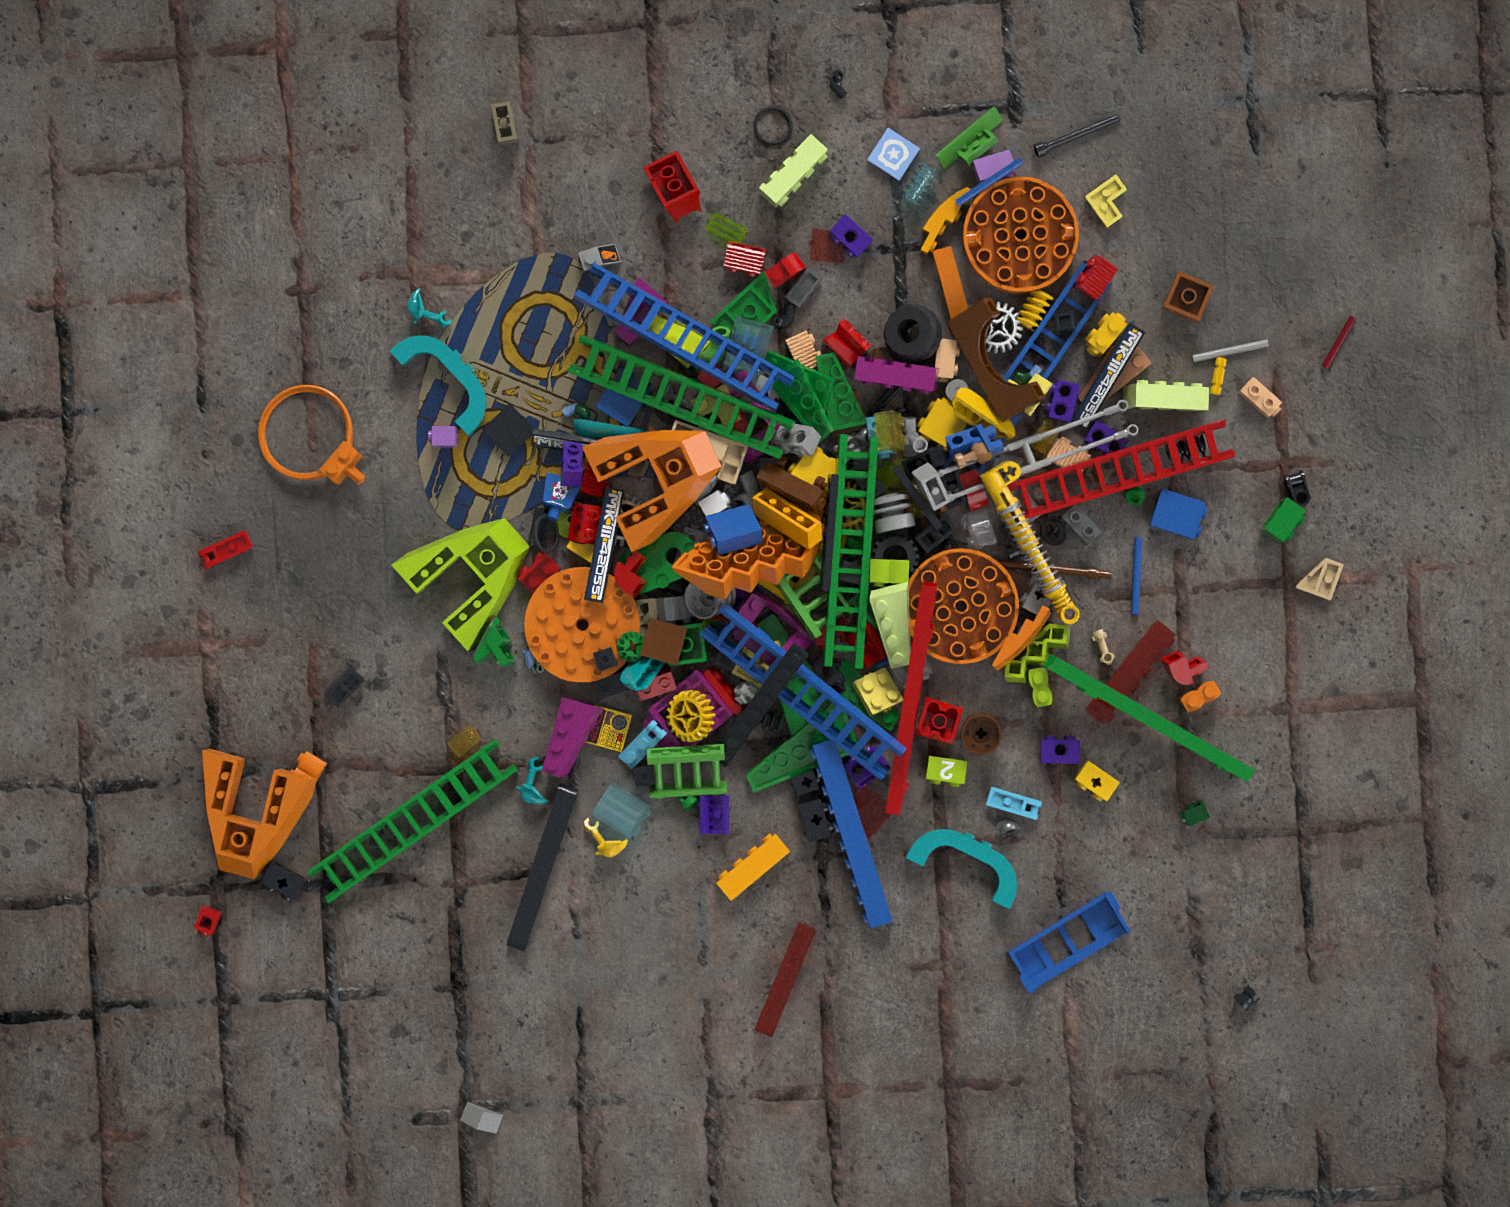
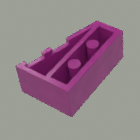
M638 277L635 284L636 287L667 304L666 300ZM630 296L622 315H625L635 298ZM641 303L632 320L641 325L651 308ZM618 324L615 330V335L629 348L639 338V335Z

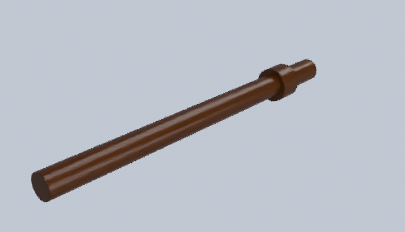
M997 559L1004 568L1032 570L1034 568L1027 567L1028 562ZM1054 565L1050 568L1051 572L1058 570V574L1086 576L1088 579H1111L1112 576L1111 571L1097 570V568L1092 567L1084 569Z

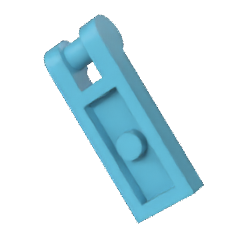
M655 720L618 756L631 770L647 755V749L653 748L667 734L664 729L661 730L657 726L658 723ZM650 731L656 735L655 738L649 733Z
M991 787L986 805L1038 820V809L1042 806L1043 802ZM1027 803L1032 805L1030 812L1025 811Z

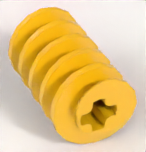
M1041 290L1030 292L1032 297L1026 298L1029 304H1023L1022 306L1026 311L1020 310L1019 314L1021 317L1015 318L1020 321L1019 325L1033 332L1032 327L1039 326L1035 321L1043 320L1039 314H1046L1043 306L1050 307L1047 300L1054 299Z

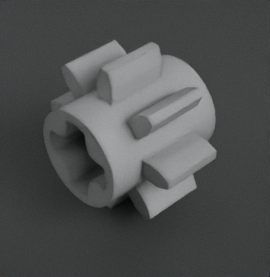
M744 681L741 682L734 690L736 693L735 700L741 705L743 703L748 705L757 693V687L752 682L749 684Z

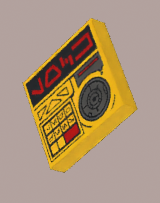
M604 708L596 721L595 727L590 731L586 743L622 752L632 715Z

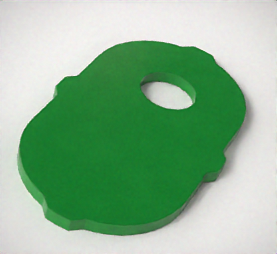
M669 532L661 535L655 542L636 550L647 557L636 572L647 581L639 594L647 593L657 588H666L670 583L682 579V576L672 570L674 564H670L667 561V552L671 548H678L682 556L685 552L691 551L696 543L683 533ZM630 548L627 549L620 556L618 562L626 564L627 557L634 552H631Z

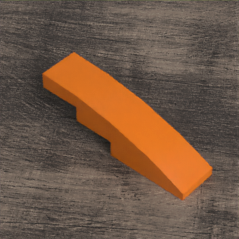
M949 246L932 252L951 320L968 309L952 247Z
M1042 605L1034 622L1026 619L1018 635L1012 632L1009 633L992 664L994 670H1000L1030 644L1051 615L1049 608Z

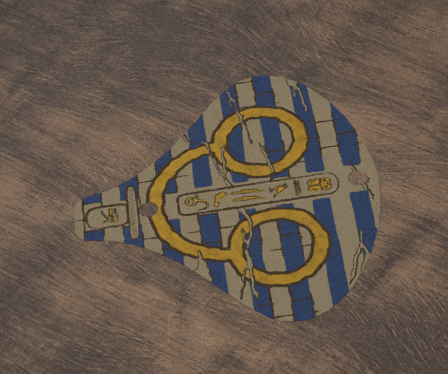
M542 253L522 259L490 279L470 298L439 339L452 351L456 349L463 356L461 361L465 365L469 363L476 370L474 375L482 383L486 392V415L482 424L470 437L455 422L468 408L469 394L467 389L452 373L444 374L439 370L438 363L440 360L437 357L431 355L418 405L417 457L425 493L437 514L453 528L462 530L503 518L509 521L543 503L547 472L560 476L562 450L531 446V436L511 456L507 457L482 430L509 403L534 429L577 435L573 428V419H582L581 416L573 414L565 418L562 412L563 408L574 403L586 405L590 409L591 416L588 419L582 420L624 426L595 407L607 388L567 372L572 363L585 368L592 348L579 343L581 335H586L616 348L606 316L574 299V294L578 289L591 296L596 288L589 274H584L582 265L570 256L561 253ZM599 352L593 368L594 372L603 374L609 355ZM620 359L616 360L611 379L614 378L619 368L624 370ZM646 404L642 406L630 425L632 428L648 432L650 426H653L655 431H660L661 428L667 426ZM432 426L457 427L458 448L433 447L432 443L428 440V433L432 431ZM583 454V473L581 482L583 481L584 473L588 462V459L585 454ZM649 459L645 460V464L639 463L613 476H644L658 479Z

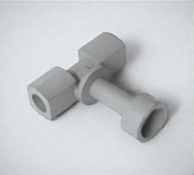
M903 417L902 429L906 433L905 441H903V456L913 457L917 455V452H924L928 447L926 439L919 436L916 432V417Z

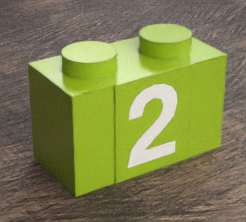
M928 756L925 778L929 779V783L941 784V781L948 782V786L960 787V784L965 783L967 761Z

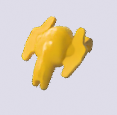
M589 819L585 820L584 829L591 833L599 844L597 846L599 852H596V855H603L607 858L614 857L626 847L628 839L623 842L604 841V838L598 831L599 821H596L595 826L591 827L588 825Z

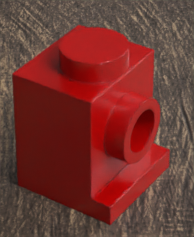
M202 906L194 929L198 930V934L206 937L209 934L213 935L223 912L208 906ZM207 918L211 919V925L205 923Z

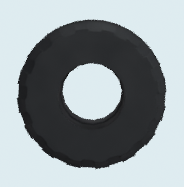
M907 304L897 308L891 313L884 326L886 347L895 357L910 363L922 362L930 358L938 350L942 340V325L939 318L931 310L918 304ZM918 324L920 328L919 336L913 342L908 343L906 338L907 331L911 326Z

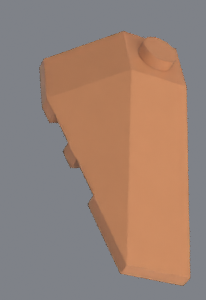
M1116 343L1110 347L1079 395L1078 399L1080 402L1084 399ZM1138 346L1106 400L1152 364Z

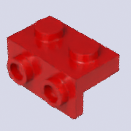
M869 622L866 623L863 656V666L868 668L875 662L887 657L883 642ZM851 632L845 637L850 646H855L856 632Z

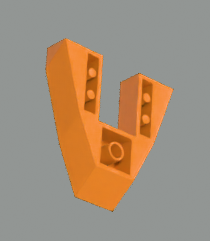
M660 430L611 436L582 447L598 482L607 480L649 459L661 483L664 494L615 517L631 552L655 542L698 499L721 468V464L705 431Z
M213 749L202 750L206 809L219 870L255 880L281 849L313 797L317 778L285 769L274 770L262 821L258 822L232 814L245 758Z

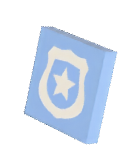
M887 128L867 161L900 181L920 148L890 128Z

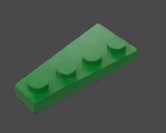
M798 359L785 370V372L794 376L791 386L789 387L775 379L772 388L802 425L811 426L821 436L820 443L834 429Z

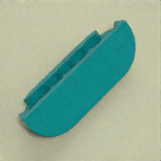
M573 419V428L578 436L602 439L611 436L648 432L632 427Z
M643 656L639 661L629 662L622 672L620 680L631 690H645L666 662Z

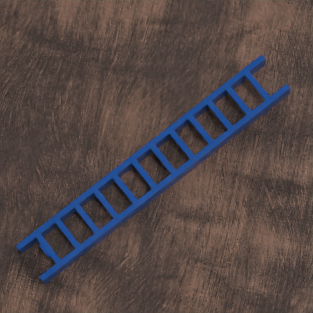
M1082 262L1003 379L1006 381L1010 379L1018 384L1011 374L1019 363L1030 371L1034 366L1022 359L1029 348H1032L1052 362L1046 372H1041L1040 374L1041 377L1047 379L1112 282L1110 281L1099 297V300H1094L1088 310L1084 309L1065 296L1072 285H1076L1077 282L1075 280L1085 268L1086 264ZM1062 300L1084 314L1076 326V331L1072 332L1066 342L1044 328L1050 317L1053 316L1055 318V314H1058L1055 310ZM1040 332L1063 346L1055 358L1033 343ZM1023 413L1013 418L1011 421L1013 426H1015ZM996 438V440L1001 439L1003 443L1006 438ZM949 456L948 459H949V462L951 463L952 458H951V456ZM990 460L982 464L980 468L974 464L967 467L972 470L977 469L980 477ZM950 463L943 465L941 469H946Z

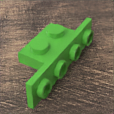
M995 107L991 108L935 155L944 169L959 157L970 165L973 163V160L979 158L998 142L996 136L990 132L1003 121Z

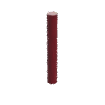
M1349 316L1321 366L1328 369L1356 321L1354 317Z

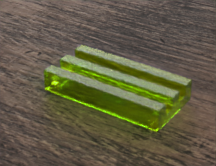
M716 212L713 213L705 228L727 241L740 244L748 231L742 225ZM715 218H718L730 224L731 226L741 230L742 233L740 234L714 221ZM713 224L725 230L726 232L738 237L739 239L736 240L712 228L711 225Z

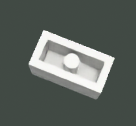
M717 490L698 503L707 516L732 509L730 504L733 502L727 493L725 494V492Z

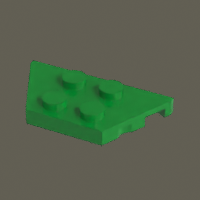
M764 272L710 321L711 325L727 327L730 332L750 338L777 313Z

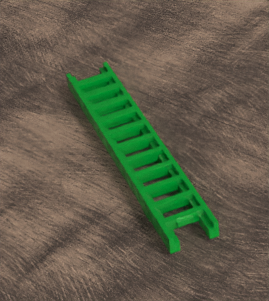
M586 335L579 337V343L592 349L585 368L572 363L567 372L778 459L783 456L784 450L769 444V441L773 438L776 424L792 430L796 421ZM599 352L609 355L602 375L593 371ZM617 359L627 362L620 382L610 378ZM635 366L644 369L638 389L628 386ZM652 373L663 377L656 397L645 393ZM670 380L681 384L675 404L663 400ZM687 387L699 392L692 412L680 407ZM705 395L717 399L710 419L698 415ZM723 402L735 407L728 426L715 422ZM740 409L753 414L746 433L733 429ZM758 416L770 421L763 441L751 436Z
M838 435L835 474L839 475L831 585L830 591H827L822 666L832 667L833 650L845 653L855 651L853 668L863 669L879 437H869L868 452L847 451L848 435ZM847 459L868 460L867 472L846 470ZM845 478L866 479V491L844 489ZM844 497L865 499L864 510L843 509ZM842 517L864 518L863 530L842 529ZM841 535L862 536V550L840 548ZM840 554L861 555L860 569L839 568ZM839 573L860 574L859 589L838 587ZM837 592L858 593V608L836 606ZM836 611L857 613L856 627L835 626ZM834 632H856L855 646L834 645Z
M1049 654L1043 664L1045 668L1077 685L1076 689L1094 699L1098 697L1213 762L1216 764L1215 767L1217 769L1222 768L1221 771L1225 773L1229 771L1246 782H1249L1255 769L1058 657Z
M495 739L307 871V874L312 878L325 869L329 879L338 887L325 896L328 904L518 771L515 764H513L503 772H500L489 757L488 753L501 745L498 740ZM480 759H482L494 776L486 784L472 766ZM464 770H466L478 787L470 795L456 777ZM449 781L463 799L454 806L441 789ZM433 792L447 810L439 817H436L424 800ZM417 803L422 806L432 821L422 829L409 812V809ZM403 813L416 830V833L406 840L393 822ZM386 825L391 828L400 841V844L391 851L377 833ZM371 836H373L385 853L375 862L361 844ZM357 847L369 864L368 867L359 873L346 856V853ZM339 858L342 859L354 876L344 884H342L330 867Z

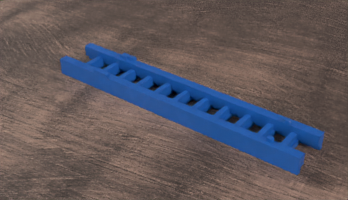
M593 263L590 273L600 278L601 281L591 296L578 289L574 294V299L775 413L779 404L766 397V392L770 391L775 382L774 379L790 387L794 381V376L598 264ZM610 284L618 290L607 306L598 300L607 285ZM626 293L635 299L625 315H622L615 311ZM641 303L651 309L640 325L633 321L632 318ZM658 312L669 318L659 335L649 330ZM674 322L686 327L676 345L665 339ZM691 331L703 337L693 354L681 348ZM707 341L719 346L709 364L698 358ZM724 350L736 356L727 373L715 368ZM741 359L753 366L743 383L731 377ZM758 369L770 375L760 393L748 387Z
M724 603L719 612L731 621L730 624H727L721 633L708 625L700 635L763 685L786 651L771 640L770 636L759 627L756 628L727 603ZM735 625L746 633L737 646L726 639V636ZM750 637L761 645L752 659L741 651ZM765 649L776 657V660L767 671L756 663ZM802 664L795 674L807 682L798 695L785 687L778 698L877 778L882 780L889 769L878 761L881 755L889 748L901 757L907 748ZM810 686L822 694L812 707L801 699ZM827 698L836 707L825 719L817 712V709ZM843 711L851 719L840 731L832 723ZM858 723L867 731L855 743L848 737V734ZM874 736L882 743L871 755L863 747Z

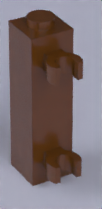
M781 457L778 459L776 466L766 462L756 476L760 486L771 490L775 494L816 515L819 510L824 508L827 500L823 491L827 486V483L824 482L825 478L818 476L814 484L811 485L786 472L790 466L787 463L788 459Z

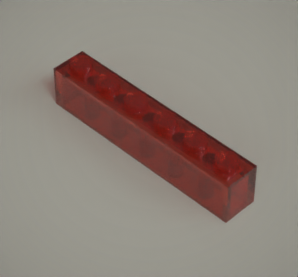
M1155 620L1105 685L1124 696H1127L1129 692L1133 694L1139 687L1137 682L1141 677L1145 679L1151 672L1149 667L1153 662L1157 664L1163 657L1161 652L1165 647L1169 649L1175 642L1173 637L1176 634L1159 620ZM1097 697L1096 699L1093 698L1084 710L1101 724H1105V722L1109 724L1115 717L1113 712L1117 708Z
M798 921L754 1027L755 1031L773 1037L816 928Z

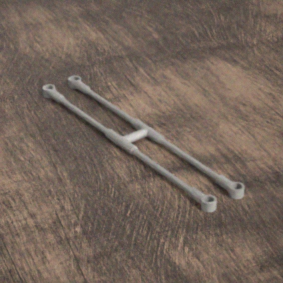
M1120 400L1116 405L1103 409L1102 412L1042 434L1038 433L1010 443L1004 447V451L1001 453L1010 452L1022 447L1029 464L1020 468V476L1107 442L1117 441L1128 436L1135 437L1139 429L1135 424H1131L1127 429L1114 433L1113 436L1050 459L1046 458L1038 462L1035 461L1029 446L1030 444L1104 415L1109 416L1117 412L1124 413L1128 410L1129 405L1126 400ZM1124 404L1126 408L1121 409L1119 405ZM1134 428L1136 432L1130 433L1129 429ZM975 460V461L968 462V463H966V466L971 465V464H974V463H976V462H978V461ZM954 465L944 470H937L939 477H942L944 474L955 471L958 468ZM982 483L955 494H948L950 502L954 501L955 498L985 488V485Z

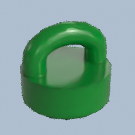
M1139 486L1129 488L1125 494L1126 500L1135 506L1141 505L1146 496Z
M697 795L687 796L686 800L683 798L684 796H679V801L682 803L681 807L684 811H689L699 801Z

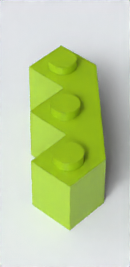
M1048 624L1020 654L1006 664L1005 679L1007 682L1026 683L1028 665L1043 666L1049 655V648L1068 649L1070 639L1069 626L1060 624Z

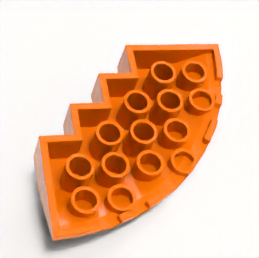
M759 520L763 543L718 555L716 549H712L710 537L708 536V540L696 543L691 551L685 552L672 566V570L706 594L725 600L734 587L752 592L760 580L778 585L785 573L804 578L813 564L822 540L810 549H807L770 524ZM821 523L822 539H823V535H824V524Z

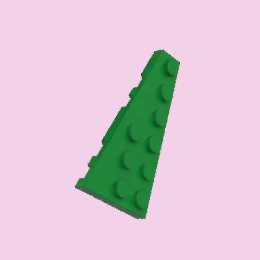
M771 614L757 624L762 631L770 636L771 640H779L781 648L790 637L774 614ZM805 660L803 665L817 676L807 660ZM795 674L786 687L798 695L807 682ZM810 686L801 699L812 707L822 694ZM826 698L817 709V712L820 713L832 702ZM781 700L792 736L808 721Z
M830 703L819 714L826 719L836 706ZM842 711L832 724L842 731L849 722L847 715ZM809 722L806 723L746 773L753 793L819 767L817 759L813 760L810 749H813L812 743L828 739V737ZM852 730L848 734V737L852 739L855 743H857L854 732ZM837 746L841 758L849 755Z

